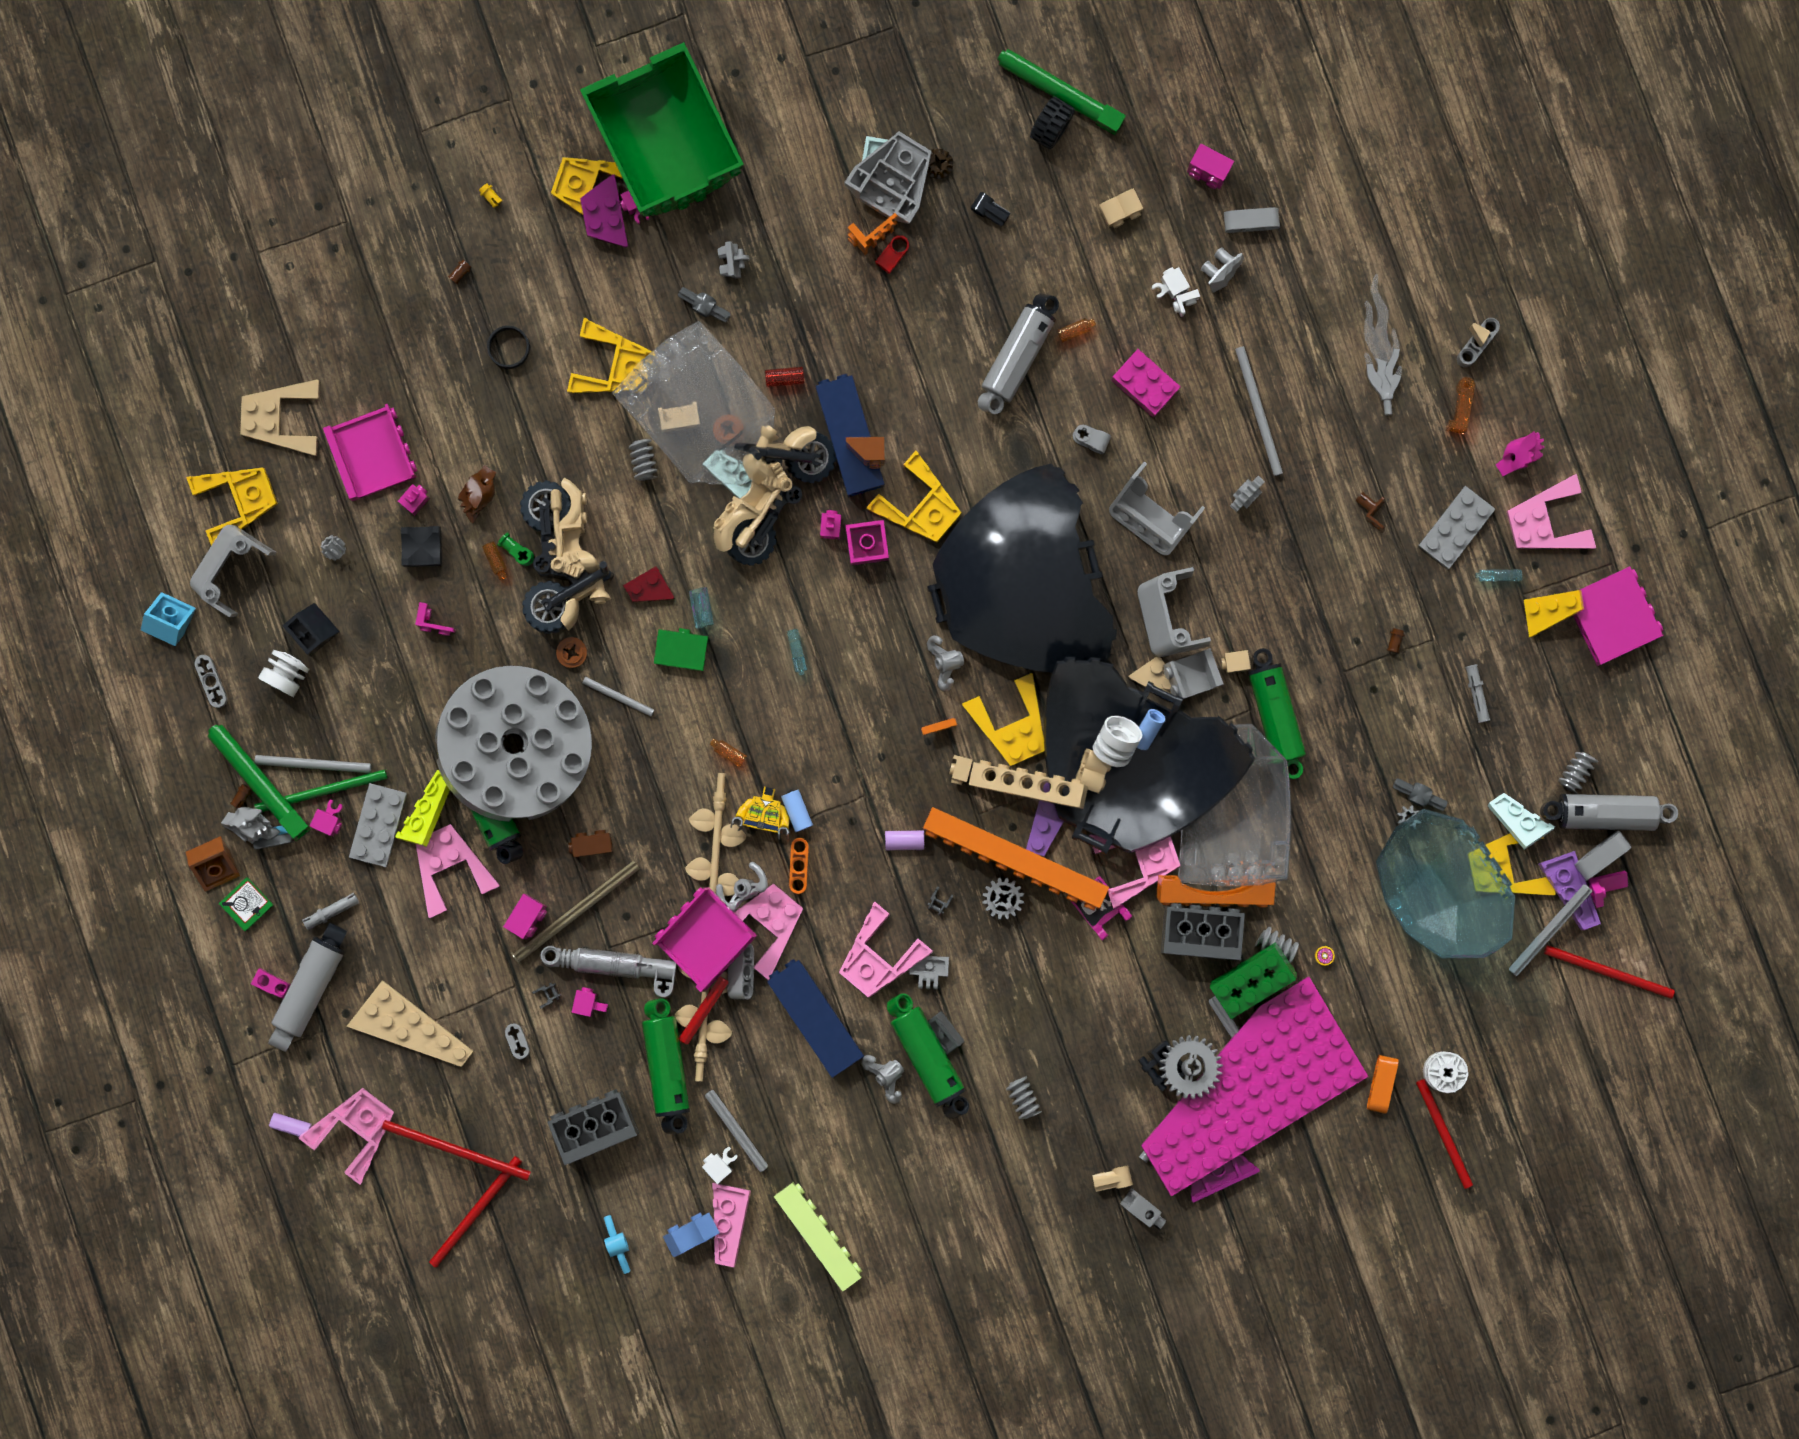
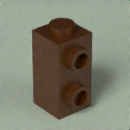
M606 830L594 831L595 835L587 836V832L575 834L576 837L571 838V842L568 843L569 852L575 858L613 853L611 833H606Z

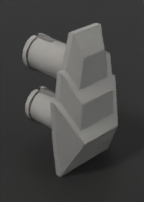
M1221 247L1214 255L1215 258L1224 264L1220 270L1211 264L1210 261L1203 264L1201 271L1211 278L1209 286L1213 293L1227 286L1229 280L1234 276L1244 260L1242 253L1232 257Z

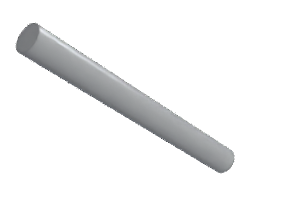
M585 677L582 684L646 715L652 716L654 713V709L588 677Z

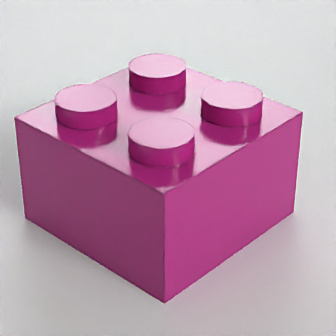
M1200 143L1187 172L1190 173V177L1205 181L1206 185L1210 188L1221 189L1234 161Z
M884 520L846 525L851 565L889 560Z
M523 894L503 927L522 939L532 938L537 930L535 925L538 921H542L547 914L545 910L547 906L531 896Z

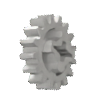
M1259 476L1252 482L1248 479L1234 493L1233 497L1235 500L1230 507L1236 512L1242 506L1247 509L1262 493L1259 488L1265 481Z
M998 878V883L996 884L994 881H991V888L985 887L988 893H983L982 895L987 897L983 904H988L985 910L991 909V916L998 914V919H1001L1002 915H1005V918L1008 919L1010 913L1013 916L1016 915L1015 909L1021 910L1018 905L1024 903V901L1020 900L1024 893L1018 892L1021 887L1014 886L1016 881L1010 884L1008 883V878L1004 882ZM1004 885L1010 887L1011 889L1009 891H1004L999 886ZM992 891L996 894L993 902L990 901ZM1011 893L1006 899V904L1004 902L995 904L1000 898L999 894L1006 895ZM1016 895V903L1012 906L1011 897ZM997 906H1003L1007 911L1002 912L996 910L995 908Z

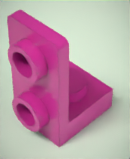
M419 603L415 625L420 627V631L431 632V629L439 630L438 634L450 636V633H455L456 629L426 623L431 618L432 609H429L430 605L426 603Z
M1626 871L1589 879V888L1592 890L1590 895L1596 908L1604 906V898H1606L1607 891L1628 886Z

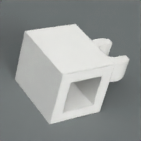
M1172 267L1163 272L1164 275L1161 278L1163 284L1155 283L1151 288L1152 290L1155 288L1161 289V293L1156 296L1157 299L1162 298L1166 293H1169L1171 299H1174L1176 296L1187 292L1190 286L1180 268L1174 269Z
M730 1147L724 1150L723 1159L718 1153L716 1155L711 1153L703 1160L705 1163L702 1166L703 1169L717 1184L733 1171L728 1164L735 1161L738 1157L737 1155H734L732 1158L727 1156V1152L731 1149Z

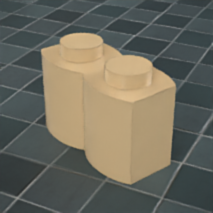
M1134 188L1099 205V209L1108 227L1113 226L1114 228L1123 225V220L1130 218L1133 220L1141 216L1140 212L1143 211L1142 204Z
M1086 749L1075 779L1083 781V785L1088 786V790L1099 793L1106 784L1105 774L1110 771L1112 766L1102 762L1093 750Z

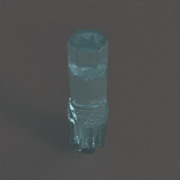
M1479 570V573H1475V578L1479 579V581L1492 582L1521 581L1522 570Z
M798 629L789 630L787 635L795 673L798 672L799 676L805 675L804 671L807 670L799 631Z

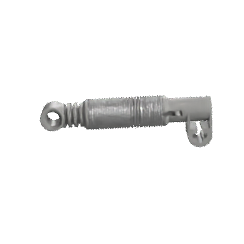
M547 946L541 952V960L547 967H560L561 965L562 968L564 966L569 968L571 966V969H574L576 972L611 976L613 974V976L628 978H655L654 992L658 998L667 999L673 994L676 963L671 960L644 958L638 954L616 953V951L578 948L571 952V949H568V951L563 949L562 951V948ZM554 952L556 958L553 961H547L545 958L547 953ZM657 978L672 980V983L666 982V988H669V990H665V993H661V990L658 989L662 987L663 983L662 981H657Z

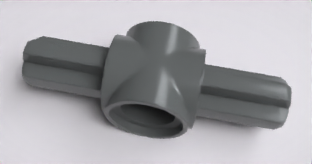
M685 287L680 289L678 297L692 304V309L696 313L706 318L712 315L725 323L729 320L730 312L717 306V302L713 297L703 292L697 295Z
M1399 778L1393 784L1395 790L1408 795V800L1421 807L1430 805L1440 811H1444L1448 802L1433 795L1432 789L1416 782L1412 785Z

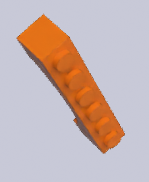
M1158 875L1157 899L1163 905L1168 906L1171 903H1181L1184 906L1200 903L1201 906L1219 904V906L1228 907L1230 904H1237L1240 907H1249V904L1258 907H1268V905H1274L1276 882L1272 878L1252 877L1251 882L1235 889L1205 891L1183 884L1178 876Z

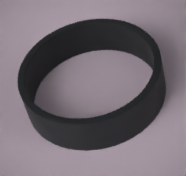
M502 326L494 330L487 342V351L496 365L505 369H513L521 366L527 360L530 353V343L525 333L515 326ZM504 330L518 331L525 337L527 343L524 357L512 365L501 364L491 355L490 347L493 338Z

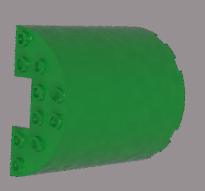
M684 42L650 57L649 64L618 78H616L615 74L580 89L633 201L642 216L648 217L664 214L678 208L679 210L686 209L690 206V203L705 200L707 198L706 195L723 187L732 178L742 173L741 170L744 164Z

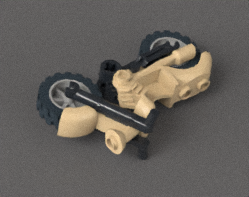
M769 425L767 427L761 426V437L757 444L736 443L734 445L736 450L749 452L743 458V466L752 482L748 493L741 498L733 496V501L727 504L725 511L715 521L713 527L714 543L718 550L727 551L734 560L749 566L761 564L764 559L767 560L770 557L769 554L774 551V544L776 545L774 537L776 532L772 528L780 511L785 504H796L802 498L801 489L792 485L793 481L783 470L782 460H784L785 466L788 467V472L793 477L809 483L821 481L834 468L833 463L836 462L834 447L832 446L833 443L827 436L816 432L814 428L809 426L798 428L791 432L782 444L773 442L779 439L775 429ZM811 444L810 449H807L805 446ZM815 444H817L820 449L814 452ZM809 463L810 470H804V468ZM748 545H749L750 552H749V553H745L744 551L746 550V548H747Z
M566 478L562 480V486L550 481L536 482V485L528 487L529 490L523 493V499L520 501V511L525 522L535 531L541 532L542 554L534 559L533 566L543 578L554 576L555 579L568 580L573 583L569 587H564L557 582H540L538 585L532 586L531 590L525 594V600L522 603L525 619L531 627L545 634L560 632L559 630H564L565 628L569 631L578 619L579 601L590 594L592 595L589 600L594 601L595 604H605L606 601L610 600L609 594L605 591L604 582L614 577V573L609 570L605 561L598 563L592 554L580 548L579 537L581 533H585L584 523H587V512H584L587 496L586 493H582L575 484ZM548 494H551V501L548 500ZM541 495H544V498L542 499L543 501H540L537 498ZM536 501L539 503V507L533 509V503ZM540 511L539 519L534 515V512ZM543 595H547V598H545V599H543V600H540V599H539V598H541ZM537 601L541 603L543 607L535 609ZM545 611L542 619L536 615L538 612ZM557 611H561L560 615L556 618ZM548 614L553 618L551 621H545Z

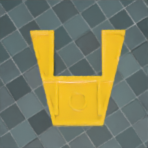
M563 157L551 195L583 215L580 198L594 188L599 171L609 175L615 174V177L620 179L623 178L615 162Z
M584 318L580 338L617 345L609 381L571 373L567 392L646 391L654 352Z
M915 451L904 463V466L932 490L909 517L905 516L880 494L867 506V510L938 543L962 513L919 453Z
M265 468L186 477L194 496L229 483L241 517L206 530L211 546L224 526L235 525L240 529H244L278 504Z
M1032 673L1014 680L1030 716L1001 729L994 730L980 696L962 703V706L1010 766L1045 751Z
M1511 833L1468 853L1475 891L1556 895L1547 877L1514 883L1507 845L1517 844L1518 842Z

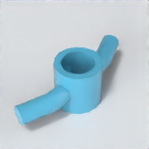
M611 1215L605 1216L604 1221L610 1236L604 1239L610 1257L617 1256L623 1273H629L631 1270L624 1255V1252L629 1251L623 1232L616 1233Z

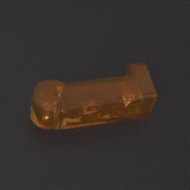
M1469 377L1462 378L1456 386L1458 397L1454 418L1447 422L1445 431L1465 434L1467 431L1475 390L1474 380Z

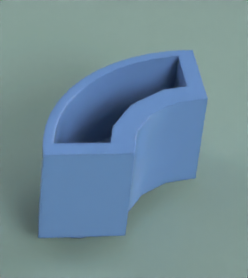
M700 1212L691 1217V1222L681 1227L675 1225L667 1230L668 1234L663 1236V1239L673 1257L720 1233L710 1213L702 1215Z

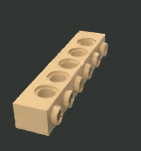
M980 760V763H973L969 781L970 786L1079 809L1084 808L1088 786L1083 785L1081 780L1072 779V782L1064 781L1065 777L1054 775L1053 778L1046 777V773L1035 771V775L1029 774L1028 770L1023 768H1017L1014 771L1009 769L1010 766L998 764V767L991 766V762ZM991 772L996 773V778L993 781L988 779ZM1013 775L1014 782L1008 785L1007 778ZM1028 779H1032V787L1026 789L1025 782ZM1046 783H1050L1051 789L1045 793L1043 787ZM1068 786L1070 792L1067 796H1063L1062 789Z

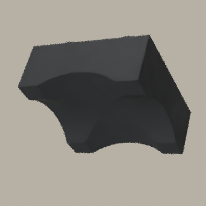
M440 526L401 527V560L403 567L442 566Z

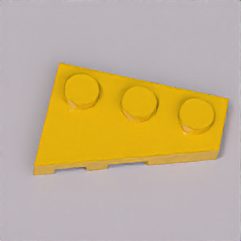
M1577 590L1525 599L1524 606L1529 638L1584 610L1582 591Z

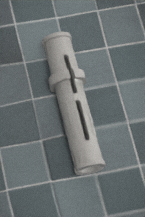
M1475 664L1467 666L1465 669L1469 679L1468 688H1471L1478 723L1489 721L1490 717L1482 688L1483 681L1480 680L1478 665Z
M353 892L322 910L321 908L318 909L316 913L302 919L306 929L310 930L318 924L328 922L327 920L359 904L358 898Z

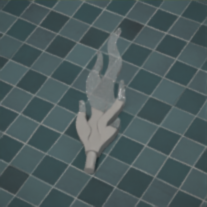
M1376 274L1371 283V295L1377 309L1376 328L1373 327L1372 307L1369 301H1365L1367 313L1364 337L1368 348L1375 358L1377 372L1374 369L1370 355L1365 353L1364 357L1368 380L1384 403L1385 415H1392L1391 400L1402 374V367L1398 366L1393 375V369L1399 357L1400 346L1395 329L1391 331L1392 347L1388 340L1387 323L1389 310L1378 292L1377 282L1379 275Z

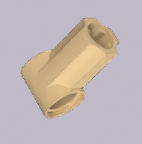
M1129 1166L1118 1167L1109 1172L1092 1175L1096 1192L1133 1185Z

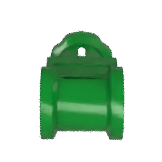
M508 532L498 541L497 546L503 547L521 565L529 566L534 562V553L513 540ZM523 553L528 557L527 560L522 558L521 555Z

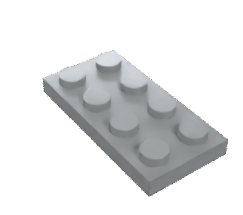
M1464 486L1418 547L1446 569H1449L1491 516L1495 508Z
M369 783L351 847L350 858L387 867L407 793Z

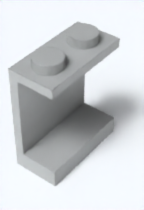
M1211 648L1163 665L1164 675L1169 679L1171 685V694L1176 697L1179 695L1184 699L1223 685Z

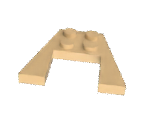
M312 380L242 396L240 434L317 456L318 437L280 435L281 399L319 400L320 380Z

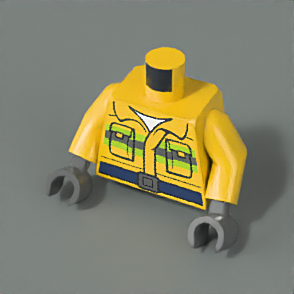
M764 787L762 798L754 796L753 799H748L738 809L730 825L732 828L734 824H738V831L741 830L743 825L778 833V839H780V835L785 834L787 840L789 839V816L786 808L781 805L780 801L773 800L775 789Z

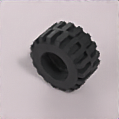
M1055 96L1051 98L1033 125L1030 138L1049 150L1053 148L1068 127L1074 115V108Z

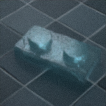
M707 587L689 591L695 628L714 625Z

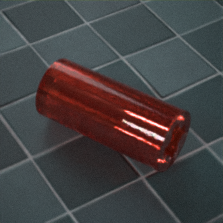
M803 367L765 370L766 387L804 384Z

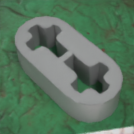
M516 1023L508 1025L505 1029V1036L513 1056L518 1059L527 1057L530 1047L522 1027ZM511 1027L519 1029L517 1033L518 1040H515L513 1035H509ZM517 1042L520 1043L521 1047L526 1048L523 1056L520 1053H516L518 1049Z

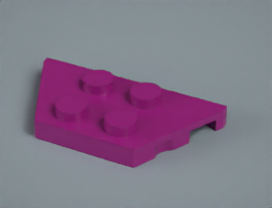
M614 174L582 196L580 201L587 237L600 239L604 242L627 248L628 243Z
M1240 1154L1191 1184V1201L1194 1203L1260 1172V1170Z

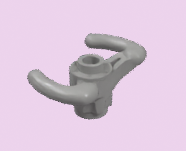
M933 635L927 641V648L935 655V666L940 670L937 682L938 687L942 691H949L954 684V680L949 677L953 670L959 669L960 666L964 665V658L960 651L952 650L947 652L935 645V643L941 644L943 640L939 636Z
M750 862L749 867L758 875L760 882L755 883L753 880L748 879L738 880L734 885L735 894L729 903L725 900L723 886L721 884L716 886V895L733 912L736 911L743 901L753 899L759 892H764L768 888L766 875L755 862Z
M865 1055L861 1062L864 1069L873 1072L876 1075V1081L881 1086L884 1085L885 1097L890 1103H899L902 1099V1094L900 1091H896L894 1094L896 1080L904 1072L901 1064L897 1060L889 1061L885 1065L876 1064L874 1056Z

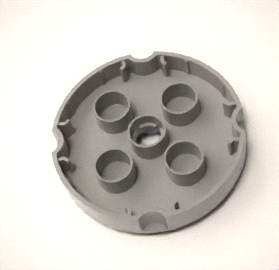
M522 666L492 668L473 676L463 683L454 692L443 709L435 734L439 757L437 759L438 768L450 791L464 805L478 814L508 822L511 818L527 817L529 820L539 818L562 805L581 783L589 765L592 749L590 725L583 707L574 694L563 683L549 674ZM509 734L520 735L524 742V752L516 754L506 752L502 736Z

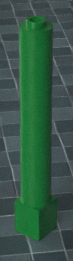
M1007 49L1006 52L1002 50L997 59L1000 61L999 66L1048 95L1057 97L1073 107L1077 112L1096 122L1097 126L1116 136L1125 121V114L1107 104L1105 106L1010 49Z
M217 724L212 726L208 730L209 734L207 737L277 818L295 841H298L311 830L309 825L294 810L223 725L218 726Z

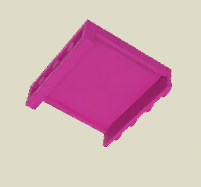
M385 404L384 408L333 427L329 425L323 428L351 501L416 478L415 472L418 470L414 460L410 461L408 454H411L410 448L407 443H403L402 436H404L401 425L397 426L395 419L398 418L394 407L390 408L388 404Z
M1627 567L1580 589L1582 591L1584 610L1573 615L1597 666L1663 636L1662 625L1659 621L1656 622L1654 617L1655 611L1652 605L1647 603L1645 599L1647 597L1646 592L1642 586H1639L1637 582L1638 575L1631 567Z
M709 887L699 888L693 895L695 898L691 902H686L680 910L682 912L678 916H673L667 924L669 926L665 930H660L655 935L656 940L652 943L662 948L697 984L696 988L700 992L706 991L757 937Z

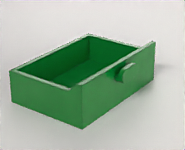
M679 628V632L658 629L654 664L703 671L709 636L691 634L690 629Z

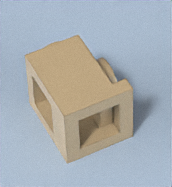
M954 755L953 760H956V764H951L949 774L953 775L951 783L962 785L963 782L967 783L972 759Z

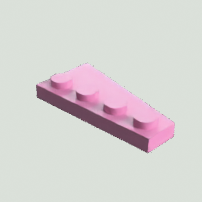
M712 1183L714 1223L720 1232L714 1238L715 1263L735 1267L751 1191Z

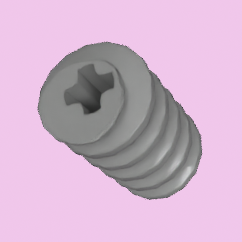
M652 439L634 441L629 446V450L633 451L630 453V457L636 458L631 461L632 465L636 466L633 468V472L638 473L634 476L635 480L645 481L658 477L652 475L657 472V469L651 468L656 462L650 461V458L655 455L648 452L653 447L647 446Z
M1575 752L1574 755L1577 759L1572 758L1570 760L1573 765H1567L1566 768L1569 772L1564 771L1562 774L1565 778H1559L1558 780L1564 788L1575 794H1578L1575 791L1576 788L1582 789L1579 782L1586 783L1583 776H1590L1587 769L1594 770L1591 763H1598L1595 758L1584 752Z
M1271 927L1263 930L1255 947L1261 943V950L1276 942L1291 963L1298 951L1299 943L1295 942L1291 945L1292 939L1289 938L1285 941L1284 934L1278 938V931H1274L1271 934Z
M1027 1076L1009 1083L1010 1085L1006 1088V1091H1013L1009 1098H1016L1012 1104L1019 1105L1015 1111L1022 1112L1018 1117L1019 1119H1027L1042 1112L1036 1111L1040 1107L1039 1104H1033L1036 1097H1029L1033 1090H1026L1030 1083H1023Z

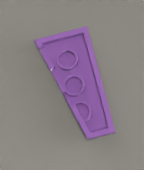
M1046 783L1043 787L1045 793L1050 791L1049 783ZM1039 800L1026 850L1045 856L1064 822L1059 819L1054 803Z
M1575 851L1538 864L1564 905L1584 884L1587 885L1584 877L1574 866L1578 862ZM1589 895L1572 914L1580 930L1601 924L1591 895Z

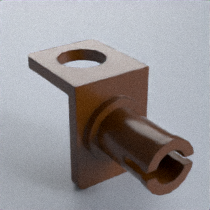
M1362 492L1361 496L1357 497L1356 502L1368 510L1366 520L1383 533L1385 527L1375 520L1373 516L1385 503V498L1382 497L1378 502H1374Z

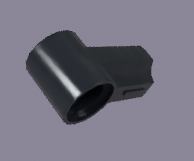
M984 192L979 193L970 207L973 212L981 217L988 218L1000 227L1005 224L1011 214L995 203L994 199Z

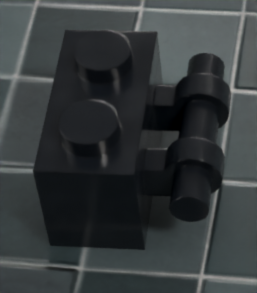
M1166 1040L1161 1041L1147 1052L1152 1060L1148 1062L1144 1056L1138 1060L1142 1065L1141 1069L1144 1073H1148L1153 1080V1085L1157 1086L1160 1091L1167 1088L1163 1082L1167 1078H1161L1165 1071H1161L1162 1074L1158 1075L1153 1066L1156 1065L1158 1068L1164 1067L1160 1060L1166 1059L1162 1055L1163 1052L1169 1053L1167 1050L1169 1043ZM1179 1059L1177 1071L1183 1077L1185 1075L1181 1070L1183 1062Z

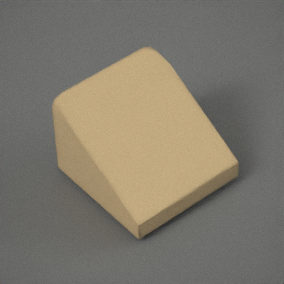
M1473 323L1469 330L1478 345L1482 347L1490 331Z

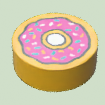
M1327 946L1319 947L1315 952V960L1320 965H1329L1335 958L1334 951Z

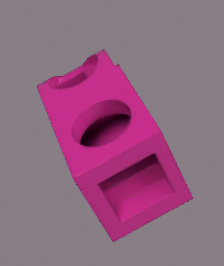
M262 968L258 969L251 982V985L280 998H284L291 985Z

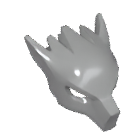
M241 807L235 813L228 812L221 822L222 826L233 831L244 842L254 843L259 838L269 840L280 833L279 830L270 825L271 822L260 814L262 812L260 809Z

